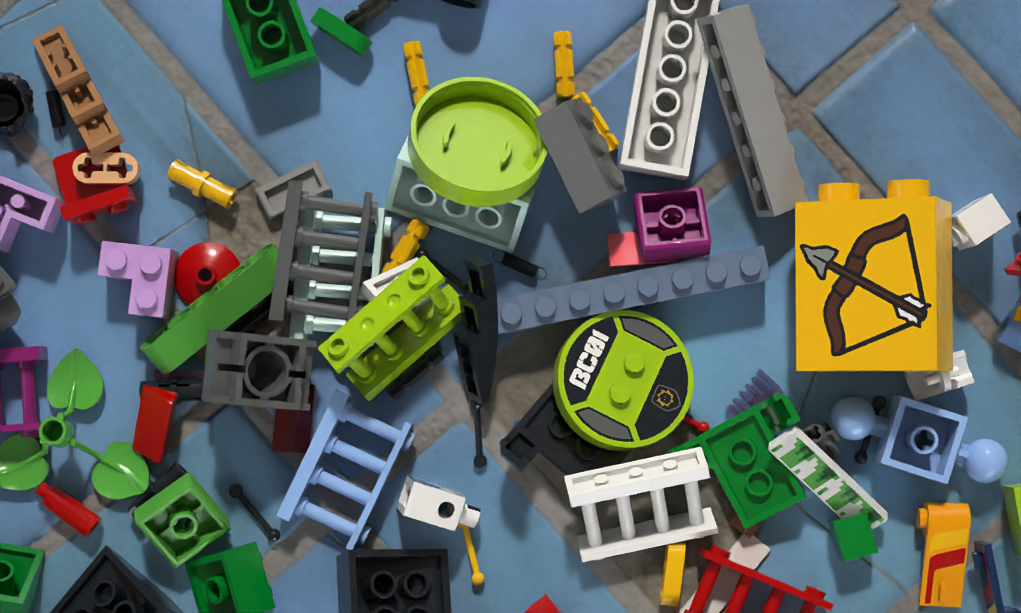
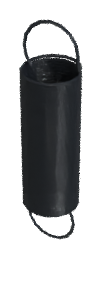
M51 87V91L45 92L52 127L58 128L65 126L66 123L58 90H52Z
M504 251L505 254L502 262H498L532 278L535 277V272H537L538 268H542Z

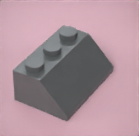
M582 98L565 101L533 120L579 214L610 204L627 192L623 173L614 164L608 152V143L599 134L593 122V113L590 107L583 102Z

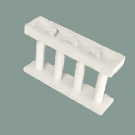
M701 447L564 476L571 508L582 507L587 534L576 536L582 562L601 560L605 557L694 538H703L718 533L711 508L702 509L698 481L710 478L709 468ZM684 484L688 512L668 516L664 488ZM650 491L654 519L634 523L629 495ZM616 498L620 527L600 531L595 503Z

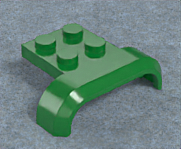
M775 393L763 402L668 451L669 454L697 447L702 448L708 468L714 470L745 529L808 497L797 476L768 450L769 442L776 438L775 435L801 421L790 397Z

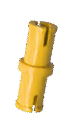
M178 159L171 164L167 172V179L173 180L192 190L194 196L198 198L204 196L225 209L230 208L236 199L238 190L213 179L211 173L207 171L200 172Z

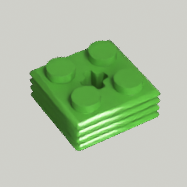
M186 473L133 512L136 525L175 568L184 564L231 530L226 514L191 473ZM182 517L188 518V521L185 523L182 520H176Z

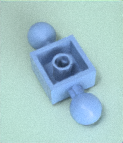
M848 396L841 399L835 404L831 412L832 427L842 438L860 440L869 434L880 438L873 462L938 483L948 484L955 462L963 464L966 473L973 480L981 483L997 481L1005 474L1008 467L1007 453L998 442L991 439H979L970 445L961 442L968 417L910 398L893 396L886 418L875 415L872 405L867 400L857 396ZM922 431L921 437L926 439L925 444H918L916 447L914 437Z

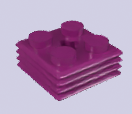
M701 187L637 192L634 194L633 208L642 261L710 255L711 236Z

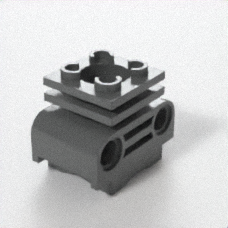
M208 330L201 401L310 411L311 404H308L313 348H316L317 341ZM254 358L253 362L256 363V372L250 382L248 367L250 361Z

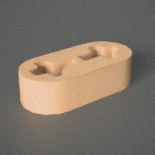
M91 152L82 153L75 159L72 167L75 177L88 185H131L138 180L141 174L140 163L136 158L127 153L104 152L94 158ZM88 160H91L92 164L103 167V171H94L91 174V178H88V174L82 172V166H88ZM123 160H126V163L132 166L133 169L126 173V178H122V174L111 171V167H120L123 164Z

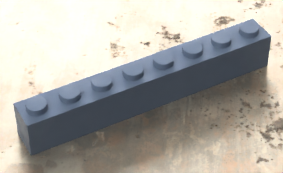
M764 245L498 298V335L768 281L771 278Z

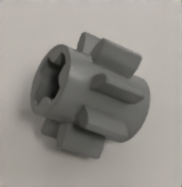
M826 422L822 426L811 424L803 430L833 461L840 454L836 444L840 443L842 438Z

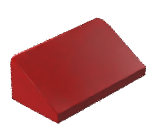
M144 385L132 449L154 462L162 463L167 454L178 393Z

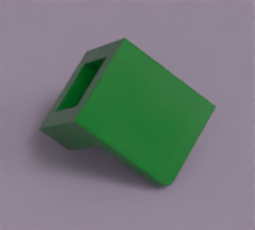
M862 512L839 520L836 518L828 520L840 560L848 562L878 553L866 513Z

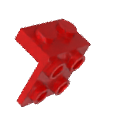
M120 145L106 151L122 153ZM88 147L57 156L53 159V167L66 205L60 206L63 219L73 224L76 223V226L92 223L97 220L96 216L109 212V215H114L127 211L129 209L128 205L138 202L133 184L88 185L75 177L72 168L73 163L82 153L90 152ZM88 160V166H82V172L88 174V178H91V174L94 171H103V167L92 164L91 160ZM123 160L122 166L111 167V171L122 174V178H126V173L128 172L125 160Z

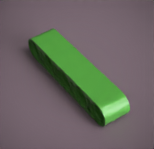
M270 243L258 250L144 341L140 349L163 375L176 369L207 344L208 330L224 331L273 292L278 248L273 243Z

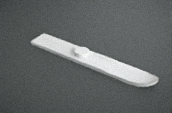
M742 534L728 551L731 553L729 559L755 569L771 549L754 535L749 538ZM722 565L703 613H719L731 599L741 575L740 572ZM695 593L678 613H684L685 609L689 610Z

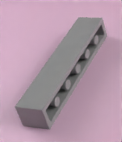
M749 4L730 7L697 19L696 21L756 216L775 217L795 209V202H808L806 185L798 170L796 152L790 143L786 130V118L778 104L776 85L770 77L766 64V52L760 44L756 31V19L750 11Z

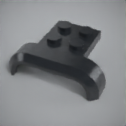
M553 382L509 434L499 442L500 456L519 472H522L538 453L562 473L571 475L618 465L630 452L600 448L576 434L564 420L558 409L554 397Z

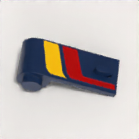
M982 540L974 541L976 551L972 552L975 571L980 572L988 613H1021V610L1014 607L1003 606L992 544Z

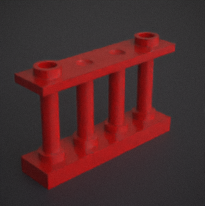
M712 545L710 550L700 547L698 554L710 560L689 610L685 609L684 613H703L722 565L741 573L725 613H740L754 579L773 586L762 613H777L786 592L804 599L799 613H814L817 605L831 611L834 604L824 599L826 593L809 585H806L803 591L730 560V552Z

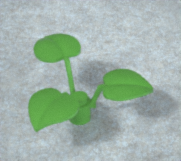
M75 348L62 358L52 372L47 384L46 392L50 405L57 409L68 408L67 411L58 413L57 417H49L41 423L39 427L40 443L34 437L21 438L20 434H15L7 438L0 445L1 488L26 491L38 487L46 480L50 473V465L43 457L48 454L49 445L56 448H65L71 445L100 460L92 470V482L94 488L102 496L121 500L144 494L148 490L150 473L147 462L141 453L132 449L131 444L120 441L113 442L108 446L105 455H102L74 439L75 430L66 419L74 413V408L88 410L94 407L101 399L104 391V381L100 371L80 349Z

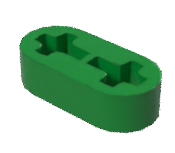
M322 7L318 8L310 20L319 30L361 57H364L373 43L365 35Z

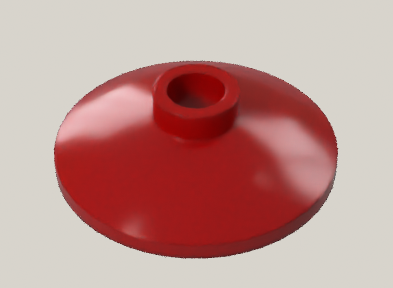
M202 242L189 247L176 262L174 284L178 294L190 305L240 265L239 260L231 250L218 243ZM204 269H209L212 273L211 279L207 282H203L200 278V273Z

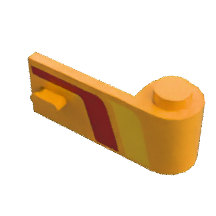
M925 501L923 507L918 508L916 512L917 529H922L925 537L918 603L922 606L961 607L971 526L970 507L967 503Z

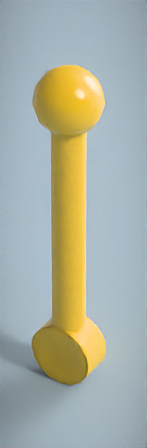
M458 523V526L463 530L473 571L471 581L474 585H481L484 583L485 577L479 570L469 526Z

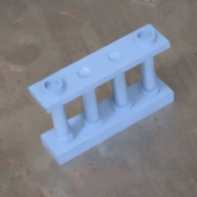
M336 389L276 516L286 521H291L295 515L301 517L303 514L351 537L345 549L354 550L357 544L363 547L371 530V527L366 526V523L401 450L408 452L416 434L411 432L413 424L405 422L400 431L354 409V404L349 403L352 395ZM347 420L395 443L387 462L339 440V436L334 434L339 421L345 423ZM331 452H334L380 474L372 493L323 471L324 467L319 465L324 453L331 454ZM318 483L365 505L357 525L308 502L309 498L304 495L309 484L315 486Z

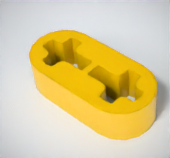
M685 541L666 544L660 588V605L678 607L685 561Z

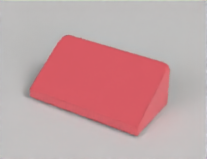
M637 232L607 234L609 268L666 265L679 262V258L642 261Z

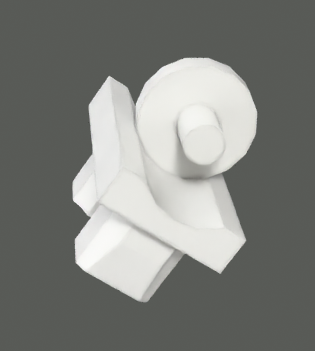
M964 350L953 352V371H904L912 399L916 401L975 383L969 370Z

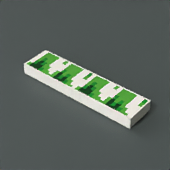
M796 425L769 442L768 450L841 519L863 512L868 516L871 529L888 520V512Z

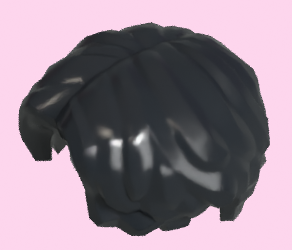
M0 71V132H4L6 136L13 137L20 132L34 113L33 90L30 89L29 83L26 80L21 79V76L14 75L11 72L2 73Z

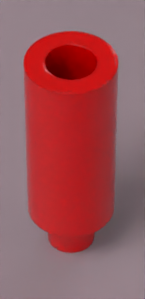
M43 482L35 491L38 496L44 499L42 502L43 507L85 538L95 530L102 519L58 485L51 488Z

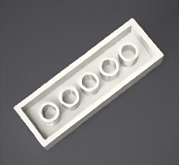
M648 0L618 164L620 170L682 181L688 178L709 64L696 20L718 12L720 0Z

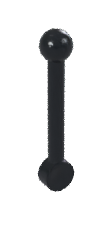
M417 250L415 253L416 258L418 257L419 259L425 255L443 276L462 289L464 295L470 293L468 283H464L429 257L427 250Z
M875 396L872 399L875 415H879L880 409L886 406V399L883 396ZM869 434L864 437L860 451L854 455L856 463L862 465L867 462L868 456L866 452L872 435Z
M471 399L470 406L474 411L476 456L473 462L476 467L483 468L487 464V458L483 455L480 408L483 405Z
M239 484L230 486V496L241 501L267 532V538L271 542L278 541L281 536L280 531L272 528L244 496L242 486Z

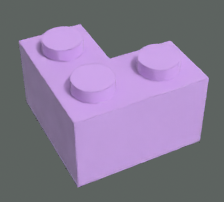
M0 176V250L10 252L21 222L54 234L62 214L60 206L65 205V201Z
M102 241L98 275L106 278L132 281L128 314L170 319L178 251L170 248Z

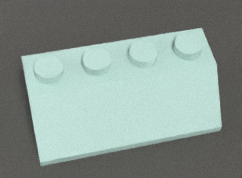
M407 137L397 157L385 209L513 254L538 179L524 195L502 205L474 207L456 203L437 194L420 179L409 158Z

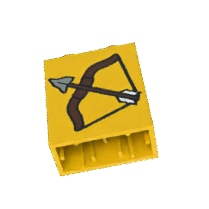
M902 179L887 181V198L860 199V184L825 183L818 185V201L795 202L796 371H953L951 202L937 196H930L929 180Z

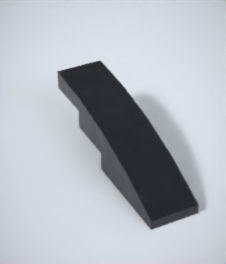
M474 256L464 260L470 293L458 297L465 329L453 333L466 396L483 405L489 402L496 366L498 304L493 263Z

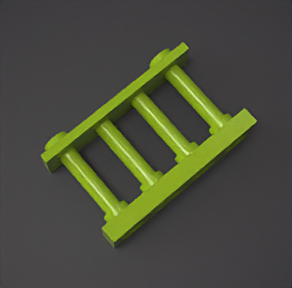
M423 255L321 344L318 349L338 373H341L347 366L352 368L346 373V376L370 402L463 320L459 295L449 283L440 290L438 286L446 279L428 258ZM428 296L431 300L414 313L412 309ZM402 319L404 323L388 336L386 332ZM376 343L378 345L363 359L359 357L372 344Z

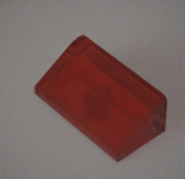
M309 385L308 404H311L310 411L276 408L272 451L307 452L310 446L315 385Z

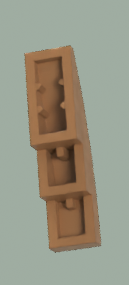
M63 25L32 39L40 58L93 158L124 143L125 141Z

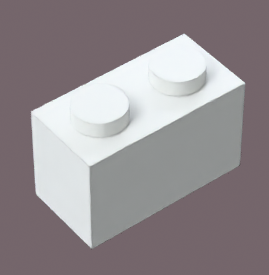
M992 193L972 201L952 214V247L956 246L960 251L976 246L1011 223Z

